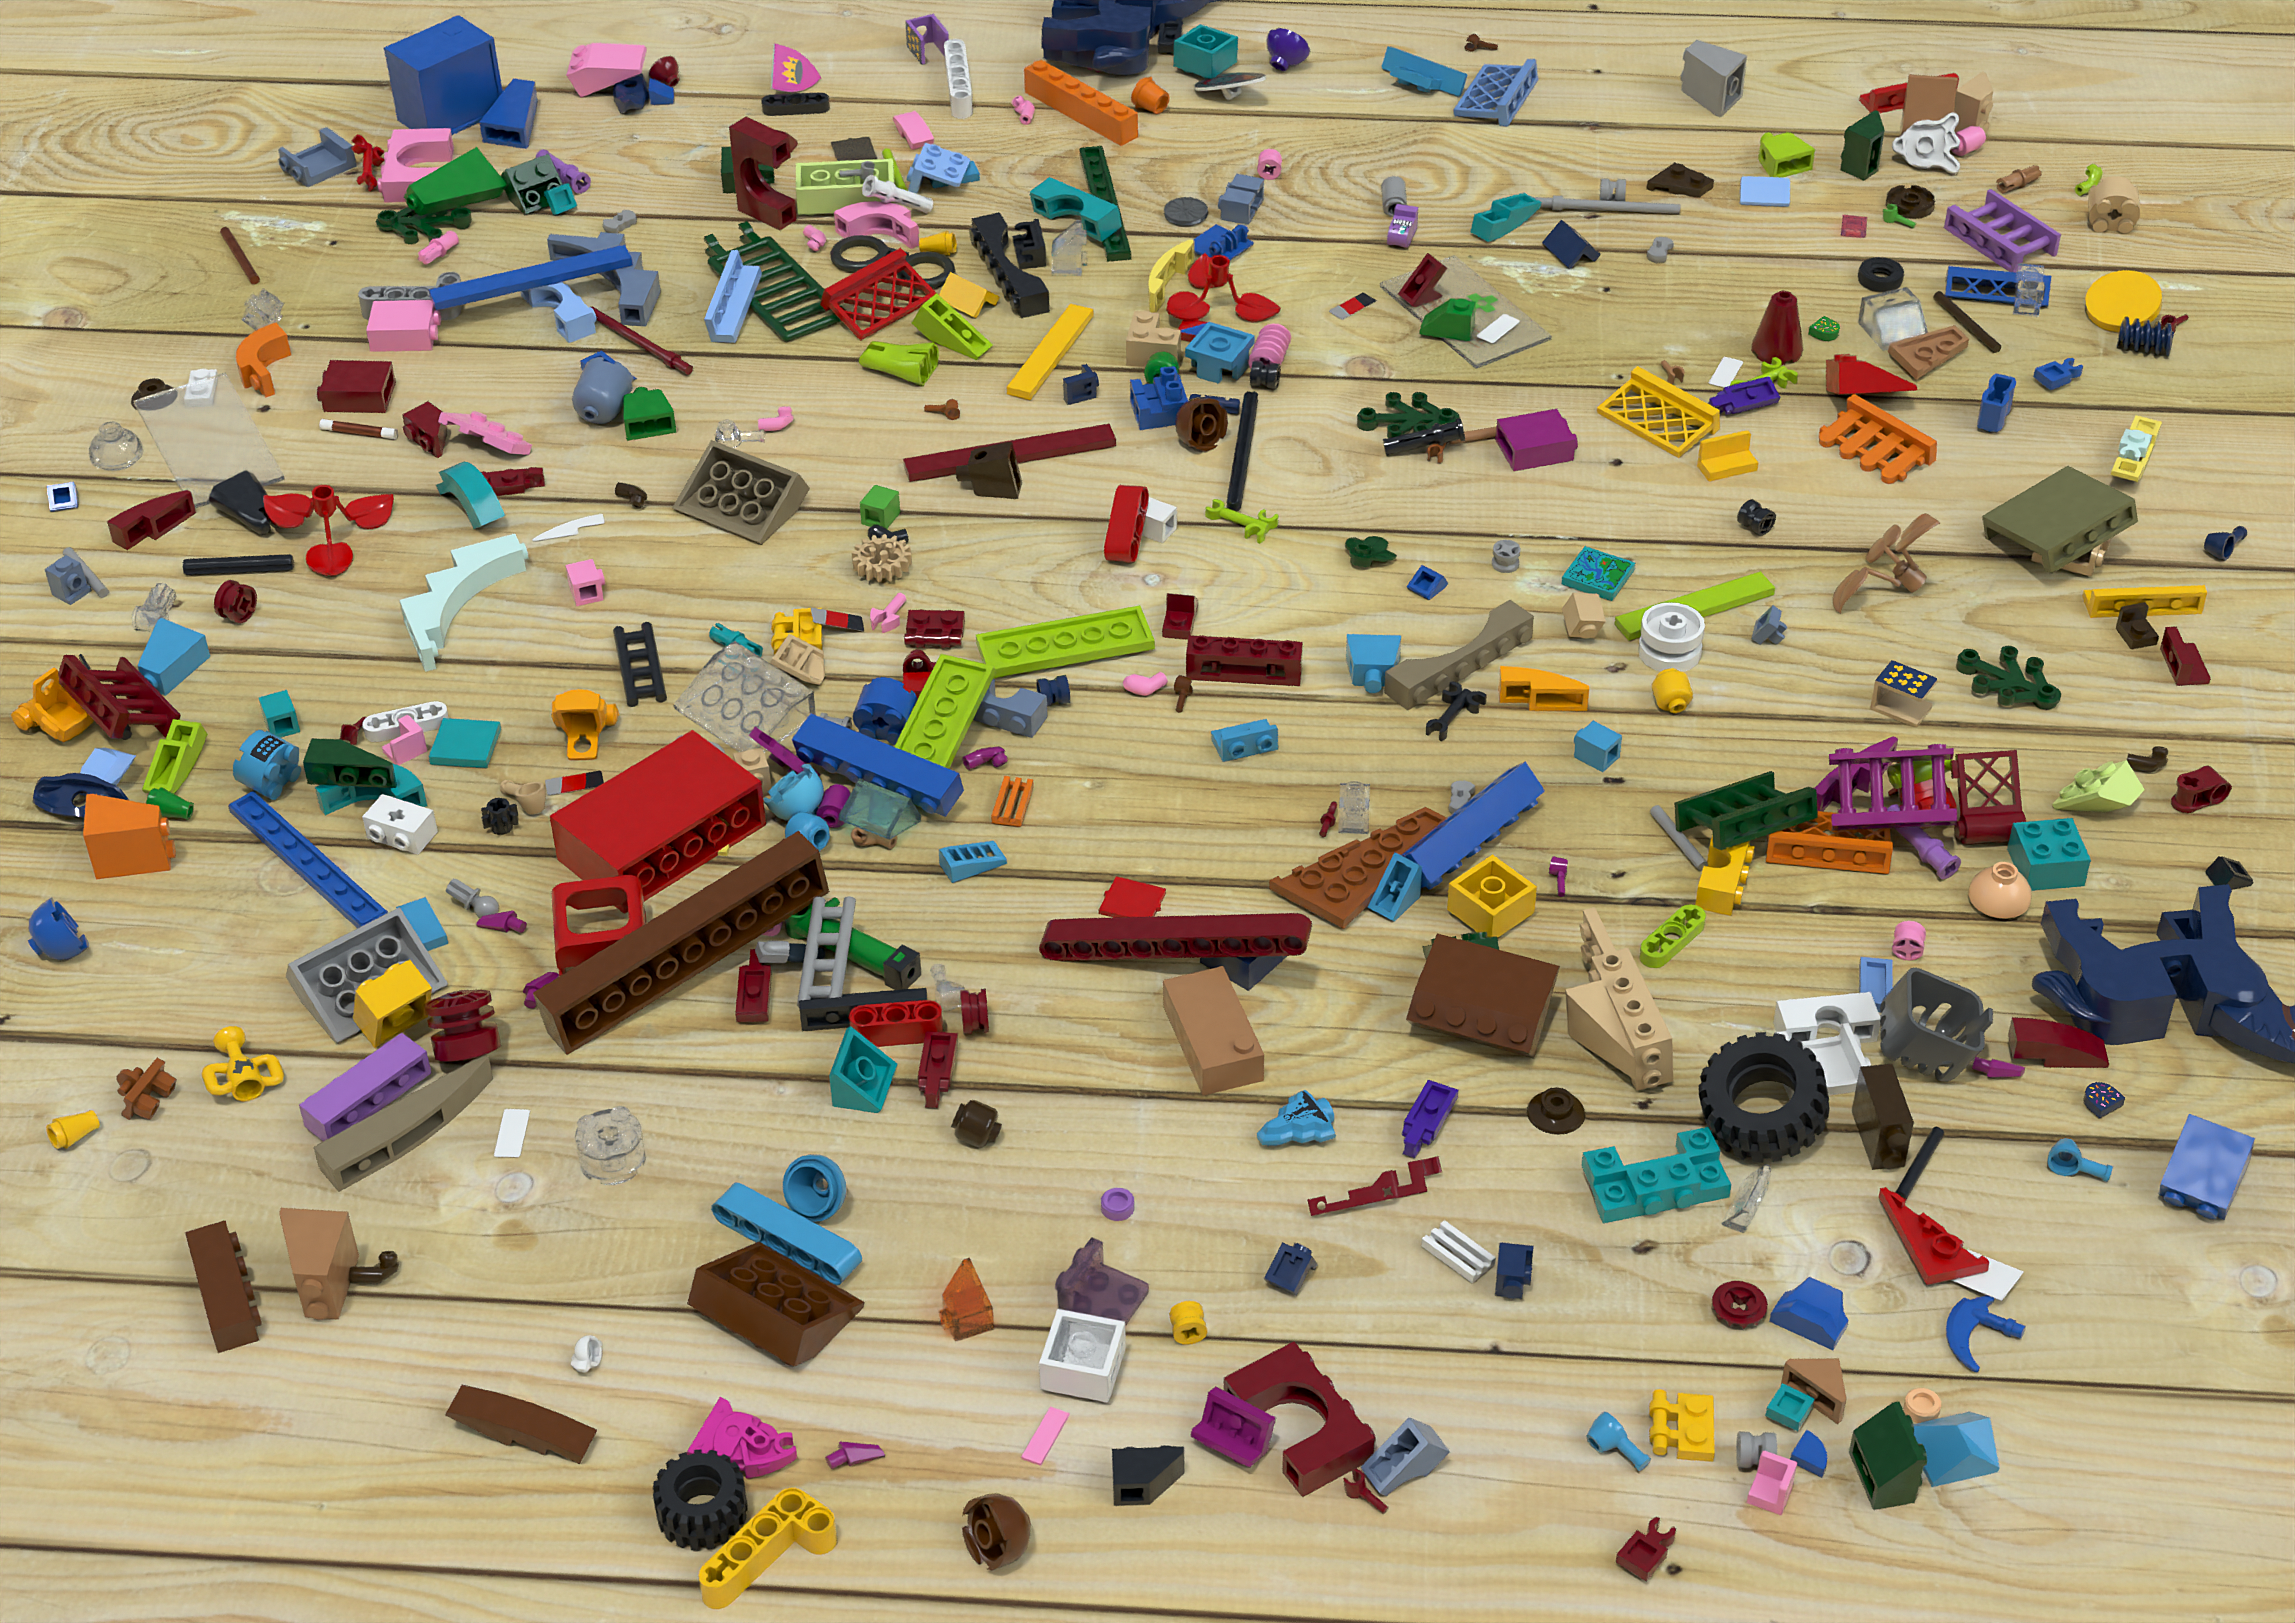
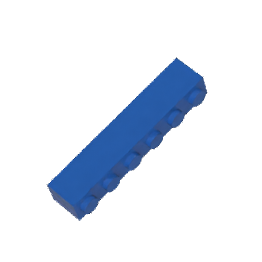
M810 713L792 738L796 755L802 761L820 765L830 773L837 772L854 783H864L879 793L886 792L895 796L903 803H912L920 806L930 814L937 813L946 817L964 791L958 772Z
M1526 761L1506 770L1402 854L1403 857L1422 866L1421 888L1426 886L1429 890L1443 881L1441 875L1445 872L1449 874L1462 866L1460 861L1462 858H1469L1482 849L1480 844L1483 841L1487 843L1500 835L1499 828L1502 826L1508 827L1520 818L1518 813L1521 810L1526 812L1538 804L1536 798L1544 793L1545 790Z

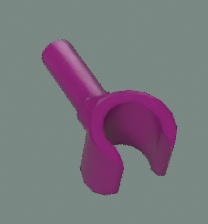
M1552 856L1549 874L1557 875L1558 896L1564 897L1568 860Z

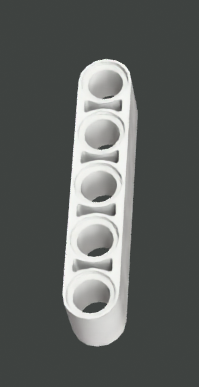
M950 39L944 43L951 112L955 118L965 119L973 113L972 91L965 43L960 39Z

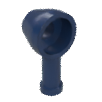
M2237 526L2232 533H2209L2204 542V549L2218 559L2227 560L2231 556L2235 544L2239 540L2246 538L2247 530L2243 526Z

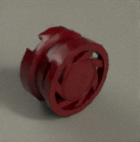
M234 580L225 581L219 587L214 599L215 613L219 617L229 618L231 621L240 624L246 622L252 616L257 605L256 590L245 584L240 585L239 582Z
M986 988L981 989V992L978 994L976 992L970 993L968 990H960L963 1034H972L973 1030H979V1028L984 1029V1033L989 1032Z

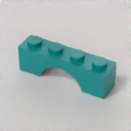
M1051 177L1029 191L1035 213L1049 219L1061 215H1078L1081 217L1084 234L1101 242L1122 227L1118 206Z

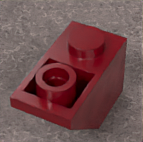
M427 401L402 414L404 422L403 432L409 440L416 442L424 451H428L436 458H439L443 453L448 434L446 425L438 422L443 411Z

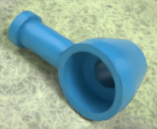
M2068 1138L2060 1139L2048 1154V1166L2058 1175L2071 1176L2078 1171H2082L2108 1182L2112 1173L2113 1166L2103 1165L2082 1158L2077 1144Z
M1602 1412L1595 1419L1586 1435L1591 1446L1600 1453L1617 1447L1635 1465L1634 1467L1638 1471L1643 1470L1651 1461L1647 1454L1645 1455L1628 1439L1622 1425L1608 1412Z

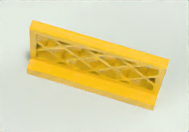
M1639 366L1631 371V379L1597 407L1598 414L1677 458H1680L1707 433L1714 435L1720 430L1719 409ZM1630 390L1640 395L1625 397ZM1653 402L1661 407L1646 408L1645 403ZM1642 403V409L1627 410L1626 405ZM1623 405L1624 408L1623 411H1611L1609 409L1612 406ZM1666 414H1675L1681 418L1666 420ZM1662 415L1663 420L1647 421V416ZM1630 417H1644V422L1633 423L1628 420ZM1686 425H1695L1700 429L1687 431ZM1683 426V431L1668 433L1667 427ZM1664 428V433L1653 434L1649 432V429ZM1685 439V442L1679 447L1669 443V440Z

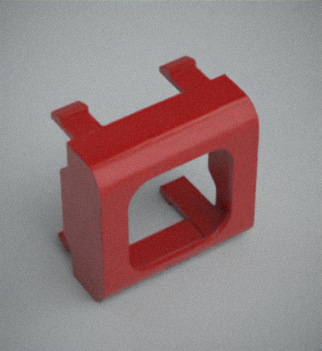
M622 875L565 882L556 885L552 889L555 958L557 969H559V976L566 973L567 967H576L599 951L604 950L646 924L642 883L638 877ZM626 900L628 902L629 921L622 928L582 934L573 933L568 929L566 906H571L576 910L621 905Z

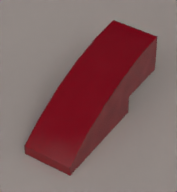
M189 490L160 496L138 504L107 521L112 542L129 550L147 537L156 541L196 514L192 493Z
M2012 1017L2008 1038L2013 1059H2042L2043 1068L2109 1067L2103 1039L2076 1027L2054 1021Z

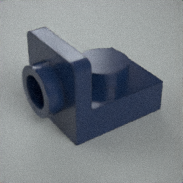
M1087 364L1081 365V374L1063 378L1064 401L1067 405L1097 398L1096 387L1099 386V379L1096 372H1092Z
M1282 1242L1264 1277L1265 1281L1297 1296L1309 1270H1315L1318 1265L1311 1255L1312 1251L1298 1243L1290 1246Z

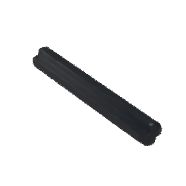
M291 554L194 558L183 560L182 567L185 575L291 571L294 568V558Z

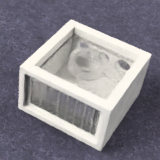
M1057 1309L1039 1362L1040 1389L1109 1403L1126 1349L1125 1322Z

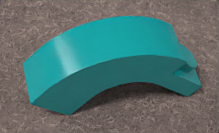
M464 461L439 472L443 482L436 485L439 494L451 492L458 498L468 515L473 529L505 516L492 487L474 465Z
M393 764L397 782L396 788L319 785L315 787L319 807L324 815H328L358 801L377 800L382 794L422 807H426L427 802L422 782L411 771L397 764Z

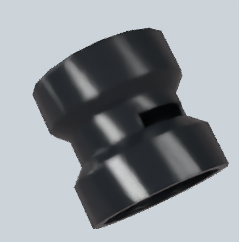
M1254 360L1250 372V386L1259 387L1263 384L1267 388L1277 389L1280 381L1281 365L1271 363L1265 366L1263 361Z
M1754 499L1746 501L1737 515V521L1745 527L1750 526L1752 531L1759 536L1767 534L1776 520L1775 512L1769 508L1763 509L1762 505Z

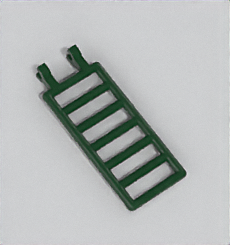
M748 221L738 224L739 229L743 233L742 236H739L740 241L745 245L731 250H739L740 257L766 247L771 250V252L742 262L743 266H762L778 259L784 263L762 271L759 283L791 271L797 275L755 291L749 306L783 341L789 342L841 322V319L833 313L787 331L783 326L824 311L825 309L820 305L821 301L774 318L770 313L815 296L822 300L824 288L772 237L760 238L753 231ZM710 234L704 236V241L709 247L705 249V253L710 257L707 263L721 277L725 268L722 263L727 262L731 250L726 251L719 244L717 238ZM804 283L809 287L765 305L759 302V300Z

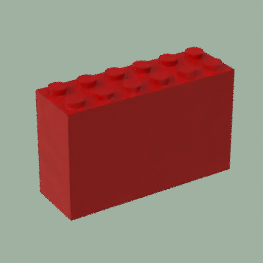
M691 730L550 815L556 856L559 862L582 880L622 875L636 876L642 883L645 902L718 856V851L729 845V848L766 826L761 780L697 732ZM719 818H722L724 821H726V822H727L728 824H730V825L726 827V824H725L722 820H720ZM627 900L621 905H615L622 913L628 912Z

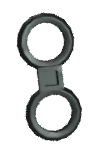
M856 235L841 239L834 244L830 256L831 261L838 268L847 272H857L897 249L888 247L882 240L873 236ZM856 246L871 247L878 252L872 259L860 262L849 261L841 256L845 250ZM904 251L907 254L906 261L911 266L920 263H935L945 269L943 273L936 277L924 279L932 289L943 286L949 273L955 274L956 272L954 263L945 255L936 252H918L909 255V252ZM904 270L897 273L899 279L910 281L909 275Z

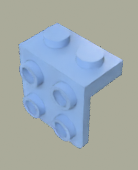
M925 142L920 155L916 154L913 165L909 169L906 181L910 182L908 191L917 194L924 177L959 187L970 159L961 153L952 152L938 145Z

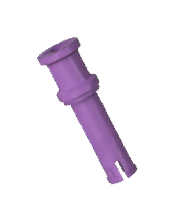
M541 149L538 151L536 158L549 154L563 184L569 183L572 190L578 194L588 190L591 183L588 174L579 172V169L573 164H565L549 153L548 150Z
M1893 804L1887 808V811H1900V807L1897 804ZM1920 827L1895 828L1919 851L1920 859L1924 863H1929L1937 870V875L1940 879L1951 877L1959 869L1961 859L1958 856H1952L1944 848L1941 840L1932 839Z

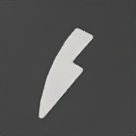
M603 514L587 516L567 522L538 535L532 540L538 541L579 534V527L603 524Z

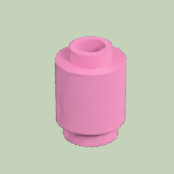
M1970 126L1956 132L1955 134L1960 140V145L1958 148L1951 150L1956 155L1963 156L1981 148L1986 141L1984 130L1978 126Z

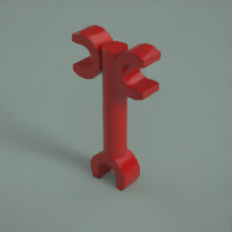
M357 134L351 140L355 144L351 147V150L356 154L363 153L362 174L357 178V183L361 185L365 182L368 185V191H371L377 186V180L372 175V164L379 167L384 162V159L381 158L384 151L377 146L373 148L372 144L367 143L363 136Z

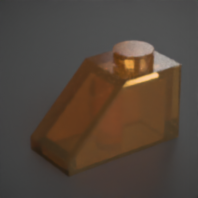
M963 1259L942 1294L943 1309L938 1311L943 1329L950 1330L955 1342L994 1330L993 1307L971 1259Z

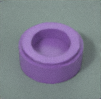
M1124 1188L1107 1190L1101 1197V1211L1103 1215L1113 1221H1122L1129 1218L1134 1212L1133 1194Z

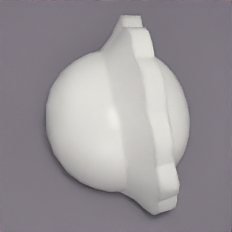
M592 1335L583 1336L578 1340L575 1345V1353L571 1358V1366L577 1372H587L590 1368L596 1367L600 1363L602 1357L601 1340Z

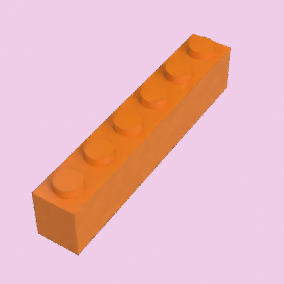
M1043 60L1035 61L1024 68L1025 93L1120 146L1138 138V112Z

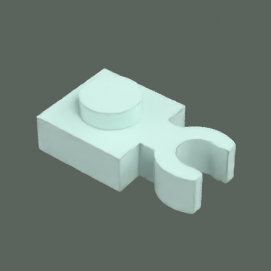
M2126 429L2120 441L2119 457L2139 462L2140 457L2145 458L2151 444L2152 435L2140 430Z

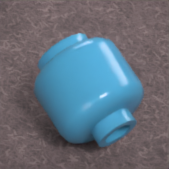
M808 812L794 814L789 819L785 828V838L800 831L819 852L827 845L830 837L827 822L821 817Z

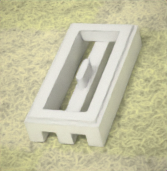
M1445 1220L1440 1223L1439 1229L1435 1227L1431 1231L1430 1237L1426 1235L1422 1238L1421 1246L1472 1284L1495 1265V1256ZM1439 1241L1440 1243H1442V1244H1443L1444 1246H1446L1448 1249H1450L1451 1251H1453V1253H1451V1252H1449L1448 1250H1446L1444 1247H1442V1246H1441L1440 1244H1438L1437 1242ZM1463 1260H1465V1261L1468 1262L1470 1265H1472L1474 1268H1476V1270L1472 1269L1470 1266H1468L1466 1263H1464Z

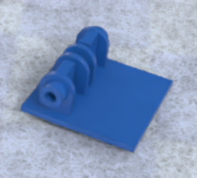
M1216 224L1193 239L1194 252L1196 254L1202 255L1206 253L1210 258L1215 255H1223L1229 260L1248 249L1254 242L1247 239L1249 231L1247 226L1240 224L1235 226L1232 231Z

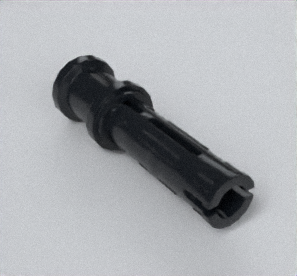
M1456 418V421L1446 424L1434 423L1430 429L1388 439L1385 438L1383 439V444L1387 456L1432 444L1443 446L1446 442L1459 439L1462 442L1465 441V434L1461 418Z

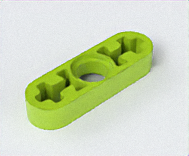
M1692 904L1679 908L1641 943L1639 956L1641 963L1650 968H1660L1668 963L1703 931L1706 918L1705 911L1701 907ZM1676 933L1680 938L1669 939L1665 934Z

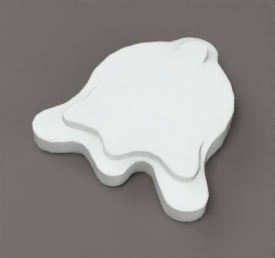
M1952 112L1938 121L1923 120L1912 124L1902 136L1894 139L1892 143L1893 151L1901 155L1915 168L1931 169L1937 167L1944 169L1950 174H1956L1960 169V163L1950 154V150L1958 148L1960 145V140L1954 132L1955 127L1959 123V116Z

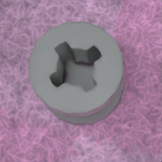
M1506 539L1496 542L1493 545L1494 557L1492 558V567L1501 573L1516 571L1519 568L1518 557L1520 556L1521 549L1519 544Z

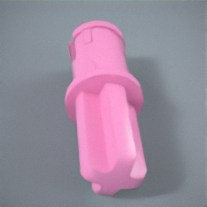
M447 231L440 238L432 239L428 246L418 252V260L424 264H429L437 257H443L446 255L447 250L459 243L458 236L453 231Z

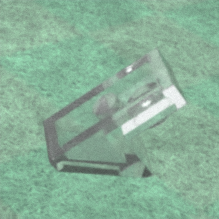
M2018 263L2013 315L2039 317L2045 285L2043 282L2044 265Z

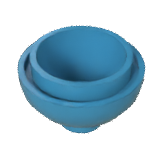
M809 1154L797 1158L788 1166L783 1178V1193L788 1206L793 1212L812 1222L823 1221L833 1216L845 1201L847 1188L844 1174L840 1167L830 1158L818 1154ZM823 1179H825L828 1183L827 1189L823 1184Z

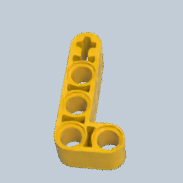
M790 1487L780 1491L701 1567L698 1577L704 1604L712 1609H722L729 1606L794 1542L816 1555H823L832 1551L837 1543L833 1512L798 1488Z

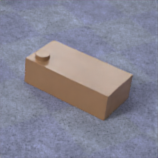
M1216 967L1163 980V1008L1202 1096L1264 1081V1053L1224 967Z

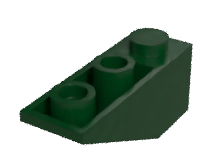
M311 738L303 760L308 784L397 787L394 768L391 762L341 739Z

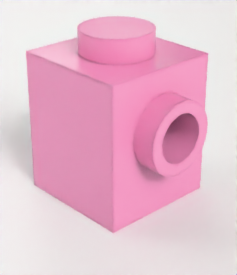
M593 559L566 565L568 584L576 606L603 601L602 585H605L602 569H596Z

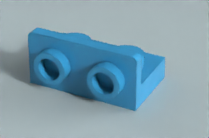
M1267 719L1211 731V741L1222 762L1278 750V728L1276 725H1269Z

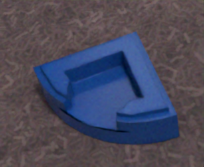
M1806 1429L1791 1453L1790 1460L1798 1462L1797 1466L1823 1477L1827 1465V1452L1821 1440Z

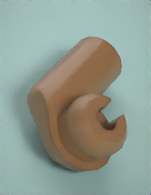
M875 825L858 826L851 832L853 842L862 847L881 844L892 849L898 839L897 835Z

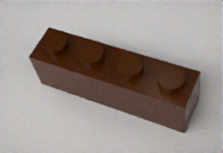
M226 1220L185 1232L217 1352L221 1353L259 1341L256 1327L261 1326L262 1322L257 1305L252 1307L249 1305V1302L254 1301L255 1297L250 1280L245 1282L242 1280V1277L248 1276L243 1256L236 1257L235 1255L236 1252L242 1251L236 1231L229 1233Z

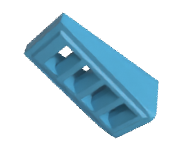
M995 841L948 846L938 850L939 864L952 883L1007 864L1006 857ZM992 852L994 856L989 857L987 853Z

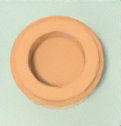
M1915 1388L1908 1392L1904 1402V1412L1906 1415H1910L1912 1421L1920 1423L1938 1418L1941 1400L1935 1392L1926 1388Z

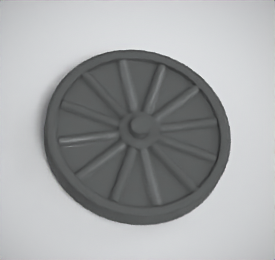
M1192 197L1173 199L1164 207L1165 218L1177 225H1195L1204 221L1208 215L1207 205L1203 201Z

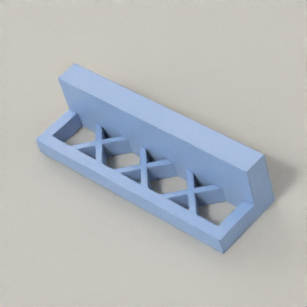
M731 250L704 318L711 342H736L762 275L760 266H743L739 250Z

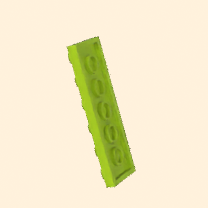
M1140 605L976 634V644L983 663L993 665L996 674L994 678L1155 649L1154 637Z
M940 654L894 747L949 769L996 674L994 666ZM873 789L877 797L901 802L893 795L886 792L879 793Z

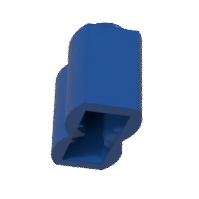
M1996 373L1990 378L1988 389L1982 395L1977 420L1978 428L1988 432H1998L2003 428L2005 418L2011 411L2016 386V379L2014 377Z

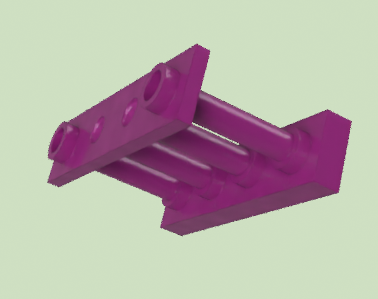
M1946 744L1928 745V749L1879 752L1853 753L1851 748L1836 749L1835 754H1829V765H1839L1841 809H1838L1837 814H1832V831L1956 825L1957 808L1950 809V805L1946 804L1944 760L1953 759L1954 749L1946 748ZM1932 760L1934 805H1931L1929 810H1918V806L1915 805L1913 761ZM1869 763L1872 807L1869 808V812L1856 813V809L1853 808L1851 764ZM1882 763H1901L1903 806L1900 807V811H1887V807H1884Z

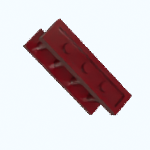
M75 655L63 656L58 671L59 684L110 738L121 739L127 725H154L166 738L172 720H180L181 714L125 657H120L116 671L89 670ZM101 682H112L113 684H102ZM114 696H126L128 699L115 698ZM127 710L140 711L141 713H129Z

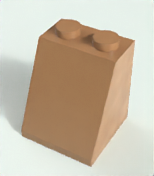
M281 1208L279 1215L304 1316L318 1320H339L350 1286L349 1271L352 1266H356L359 1258L348 1212Z

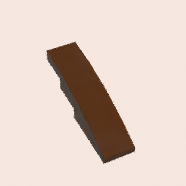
M461 1385L445 1416L507 1446H510L513 1440L542 1455H545L549 1449L578 1464L581 1463L597 1432L595 1428L534 1403L467 1385Z

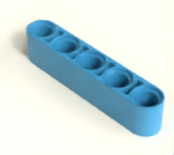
M734 1183L711 1206L715 1218L726 1227L754 1242L760 1241L835 1285H840L862 1262L860 1251L851 1242L741 1183Z

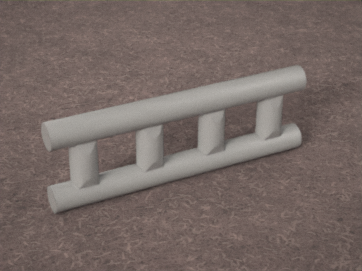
M815 897L813 899L797 1001L798 1007L799 1000L842 997L856 904L855 898L845 897L843 907H825L826 900L823 897ZM823 919H841L839 933H821ZM819 945H837L835 959H817ZM833 972L831 986H813L814 973Z

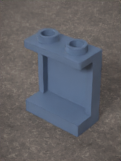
M328 127L319 130L321 143L294 155L284 147L278 149L280 156L278 162L281 169L288 172L296 181L301 182L307 188L357 166L355 154L351 150L353 145Z

